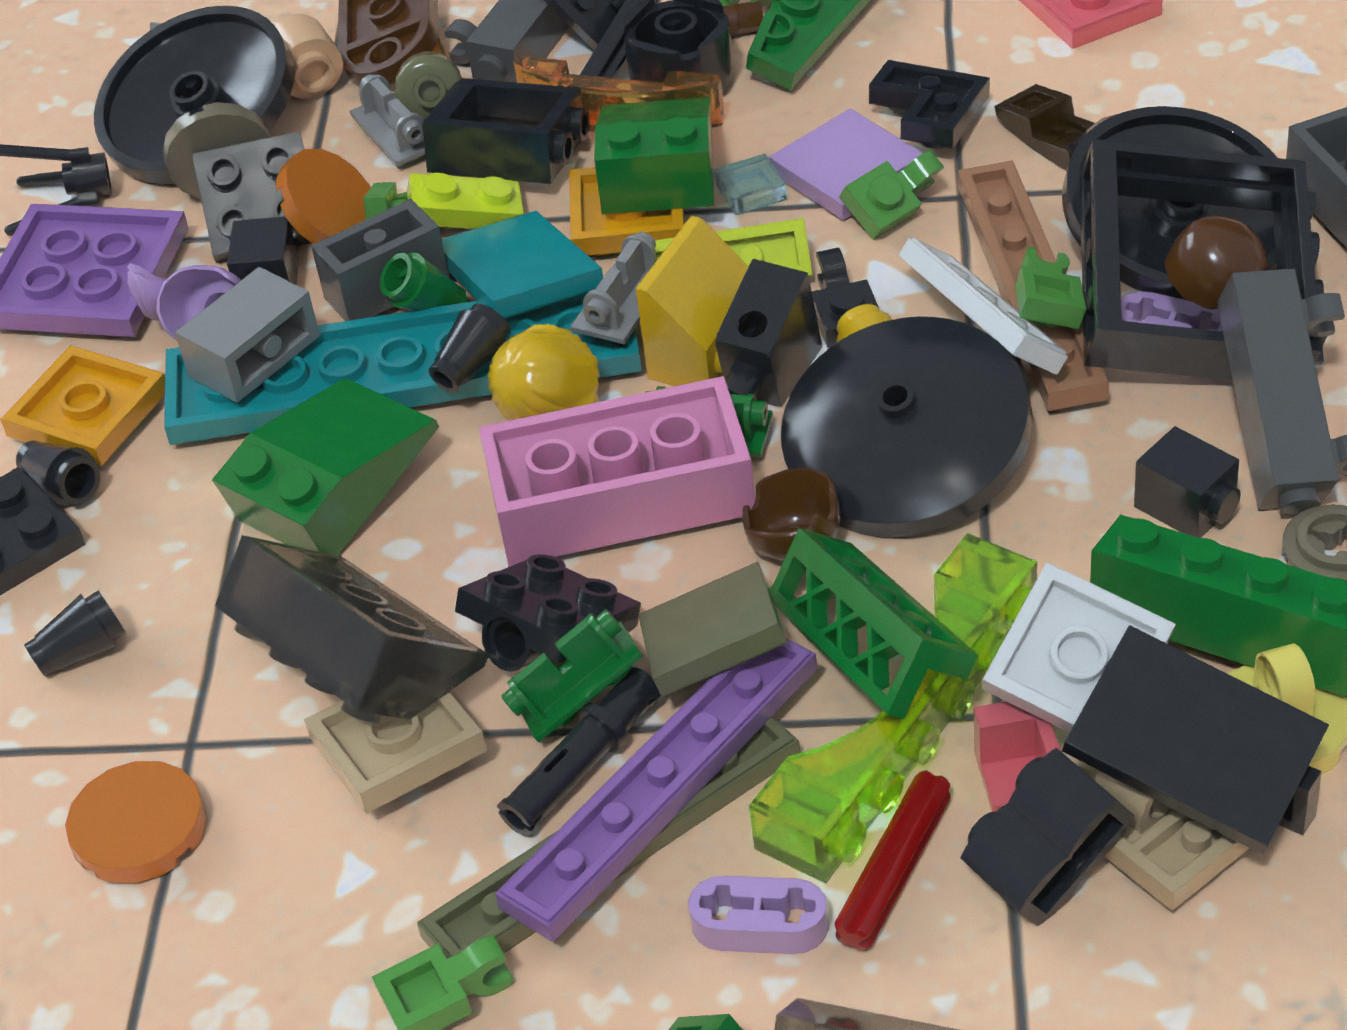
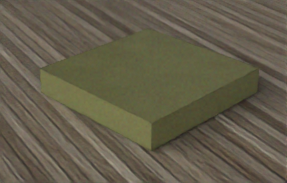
M758 561L638 614L652 679L662 697H667L787 643L767 579Z

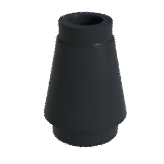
M474 304L470 310L460 311L434 359V363L428 369L430 377L442 389L456 393L462 385H465L492 362L495 353L510 337V326L498 312L484 304Z
M32 440L23 444L17 452L16 466L52 501L59 505L70 506L84 503L95 494L99 487V467L93 456L85 449Z
M97 590L86 598L82 594L78 595L34 636L35 638L25 643L24 646L41 673L46 677L55 670L59 671L115 648L116 646L113 641L126 634V631L100 591Z

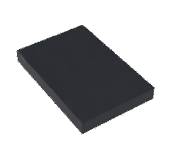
M1129 625L1068 734L1062 752L1263 855L1329 724Z

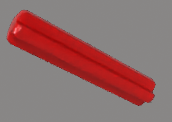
M925 770L919 772L913 778L834 922L835 929L837 930L835 936L841 944L852 946L858 951H865L874 943L951 799L949 792L950 782L944 776H935Z

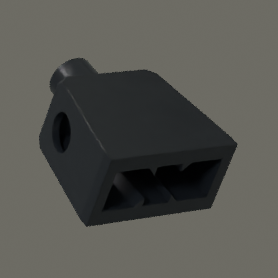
M752 259L716 336L715 345L729 394H755L758 401H767V404L772 406L783 405L789 398L798 380L822 348V341L808 272Z

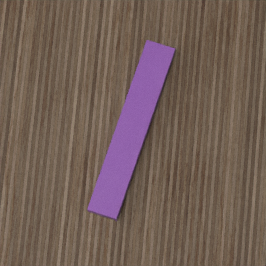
M786 638L787 643H784L785 645L712 676L495 893L498 908L546 939L554 942L817 670L816 653Z

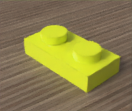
M409 173L407 186L408 200L412 199L439 227L476 229L524 214L519 181L505 180L499 177L473 178L449 176L444 173Z

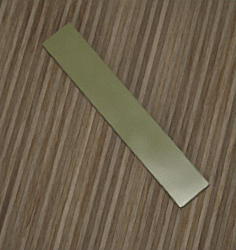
M772 716L615 879L800 757L799 740ZM555 833L419 920L417 926L424 942L429 947L439 943L444 955L448 959L465 950L476 940L486 936L494 935L503 953H506L536 933L498 908L495 893Z

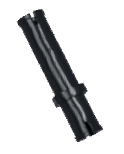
M631 667L628 674L598 704L589 703L578 714L579 724L507 798H503L497 805V808L500 809L499 815L512 830L520 835L530 836L536 830V826L576 787L579 781L607 752L616 753L628 741L627 731L653 704H656L662 698L652 676L640 668Z

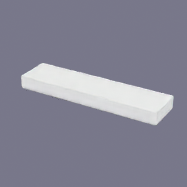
M908 238L898 256L989 335L1000 342L1012 355L1053 374H1058L1068 358L1063 348L1028 319L1020 318L1019 312L952 255L916 238Z

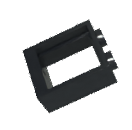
M461 78V80L454 83L422 122L427 173H444L447 175L478 178L499 177L512 181L552 184L564 165L570 163L573 152L581 141L586 140L589 133L590 116L588 109L582 108L581 88Z

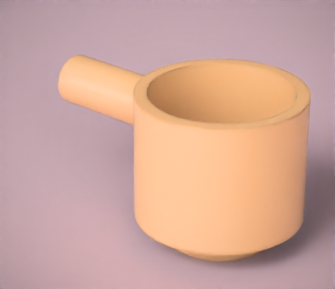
M305 14L289 15L274 23L287 43L294 61L295 74L291 95L300 99H310L325 94L332 89L342 74L343 58L321 23Z

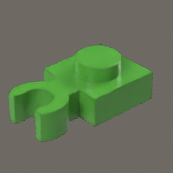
M1028 247L1015 284L1020 318L1028 319L1034 324L1046 328L1065 326L1079 329L1086 311L1080 277L1066 275L1070 265L1069 257L1065 253L1058 252L1055 263L1046 262L1037 256L1036 248Z

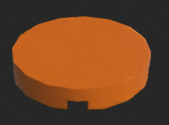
M303 149L293 155L281 167L276 178V192L281 188L284 198L280 206L286 219L296 231L311 243L320 242L366 220L364 196L371 187L359 171L339 155L323 149Z
M134 761L108 769L87 783L71 803L65 828L69 846L75 860L83 868L85 866L87 869L94 871L97 878L109 883H140L165 875L178 866L177 858L184 854L189 846L191 852H193L202 840L207 816L197 783L183 769L162 761Z

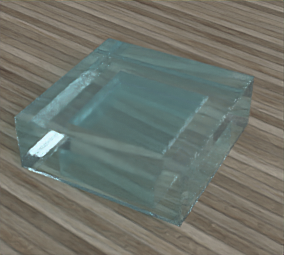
M765 153L714 169L715 184L735 215L787 199L786 184Z

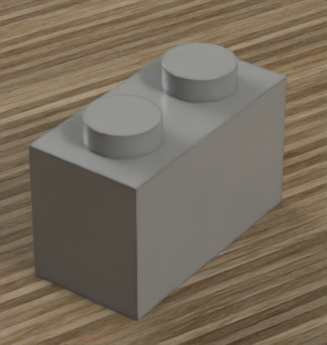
M258 267L178 329L175 335L188 377L238 403L316 340L320 333L309 291Z

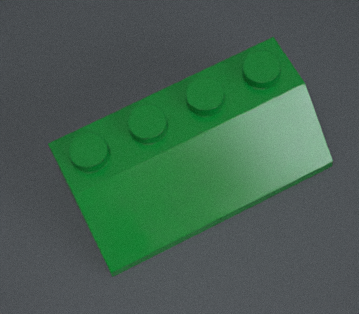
M1122 514L1119 515L1091 550L1090 583L1175 623L1170 641L1251 667L1255 666V659L1258 653L1294 643L1301 648L1309 662L1315 688L1347 697L1346 580L1323 576L1287 565L1278 559L1260 557L1221 545L1212 539L1194 537L1155 525L1149 520L1132 518Z

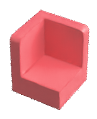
M1007 701L973 707L974 753L992 812L999 810L1009 802L1016 789L1015 783L1019 773L1030 761L1037 757H1044L1055 748L1060 750L1051 723Z

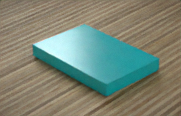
M538 211L529 212L442 239L448 272L481 304L494 309L504 319L586 294L591 290H595L603 279L602 267Z

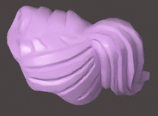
M130 263L127 266V284L143 315L160 321L163 329L175 340H177L175 332L241 281L233 273L217 266L192 265L183 267L168 278L157 277L135 264Z

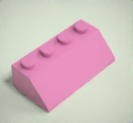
M724 376L479 427L508 567L527 560L532 555L543 554L557 557L743 517V506L749 505L750 509H752L755 503L751 458Z

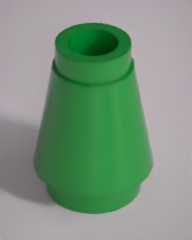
M398 253L388 260L380 276V290L383 295L387 296L388 301L394 307L413 311L425 310L433 307L465 303L467 300L464 288L458 286L419 253Z

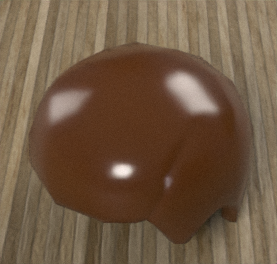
M1206 216L1193 221L1176 238L1164 262L1168 280L1184 298L1210 310L1218 309L1217 301L1232 273L1267 271L1269 267L1264 243L1253 229L1240 220L1227 216Z
M812 468L786 469L764 477L756 485V498L752 509H750L749 505L743 506V527L748 543L759 554L784 561L798 528L833 538L837 535L840 528L841 510L836 486L829 474Z

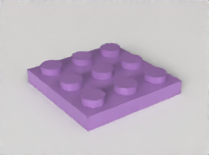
M30 204L0 257V329L135 337L145 316L129 290L127 266L130 263L135 264L157 277L164 278L189 229L184 211Z

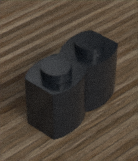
M1057 748L1050 751L1044 757L1033 759L1021 770L1016 779V789L1009 802L999 810L985 814L973 825L968 835V844L960 857L1015 910L1037 926L1049 919L1068 900L1083 879L1086 871L1098 863L1116 845L1135 816Z

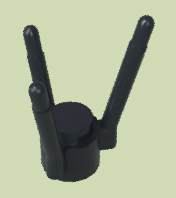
M0 144V156L71 161L62 163V171L20 176L16 180L17 185L21 187L64 183L66 194H77V197L58 205L96 207L99 206L98 196L112 194L105 152L90 154L88 147L59 149ZM21 220L5 226V234L13 235Z

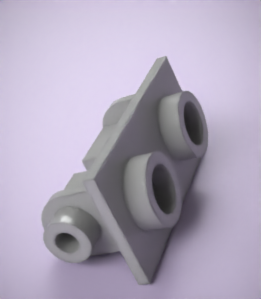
M365 76L359 85L362 106L350 110L351 117L396 166L423 157L425 155L422 129L424 119L417 113H411L396 98L395 92H391L390 84L383 76Z
M639 232L636 235L626 237L622 243V252L615 260L616 262L612 268L608 270L596 289L589 291L584 297V308L570 326L572 332L621 344L626 343L640 322L635 288L657 261L656 243L652 236L645 232Z

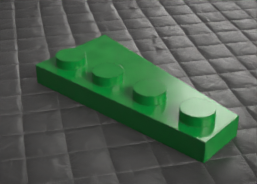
M773 0L748 51L745 69L792 90L871 0Z

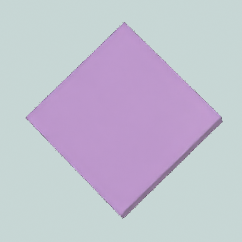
M849 108L768 157L769 171L829 212L845 220L853 215L839 198L846 185L886 161L899 173L911 161L921 155L922 152Z

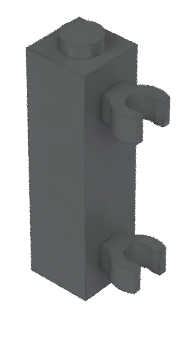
M498 0L478 27L467 20L456 19L446 29L445 37L462 42H458L449 53V58L460 64L470 62L473 79L528 83L570 26L544 0Z
M1295 269L1232 273L1217 304L1258 510L1280 508L1284 514H1299L1306 509L1320 506L1339 481L1338 476H1347V435L1335 439L1330 438L1309 338L1329 336L1335 333L1333 321L1343 320L1345 317L1341 296L1339 293H1322L1301 299Z

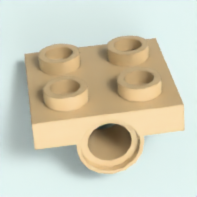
M1099 770L1096 771L1094 780L1135 815L1126 832L1104 857L1171 911L1176 909L1250 849Z

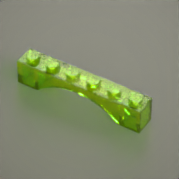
M969 533L964 536L935 572L933 578L935 617L978 654L967 680L928 669L904 719L887 715L883 711L857 730L821 747L788 756L749 804L755 850L827 884L843 861L850 863L857 857L865 842L868 828L881 812L886 814L894 808L901 796L904 781L917 764L925 765L931 759L938 746L940 734L953 717L961 718L968 710L974 697L975 688L988 671L1037 581L1036 560Z

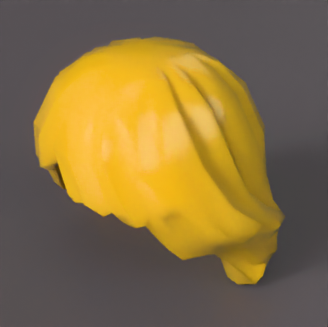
M549 324L533 325L504 342L495 353L490 364V371L488 372V390L492 393V401L510 421L599 402L597 390L599 387L598 378L600 377L598 360L592 354L587 343L582 342L579 335L573 334L570 329L559 328Z

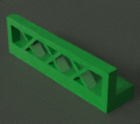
M798 528L770 590L774 603L887 715L905 718L928 669L967 680L978 657L974 650L852 543ZM806 570L807 593L796 598L794 594ZM836 597V622L828 625L827 602ZM867 626V651L858 655L857 630ZM900 654L904 660L890 688L889 659Z

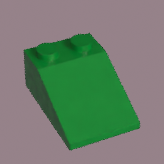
M711 97L602 106L595 125L594 150L602 215L714 206Z
M343 378L249 433L213 477L212 481L239 521L330 567L440 426L435 419L347 378Z

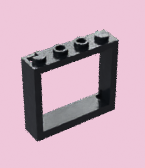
M1092 139L1080 176L1082 290L1086 305L1083 317L1084 366L1233 381L1223 331L1122 321L1118 195L1273 211L1277 270L1295 269L1301 299H1306L1324 293V284L1321 279H1315L1314 267L1318 260L1320 237L1317 232H1311L1310 220L1314 213L1316 193L1308 191L1305 161ZM1327 336L1309 337L1314 362L1321 365L1324 362L1323 345Z

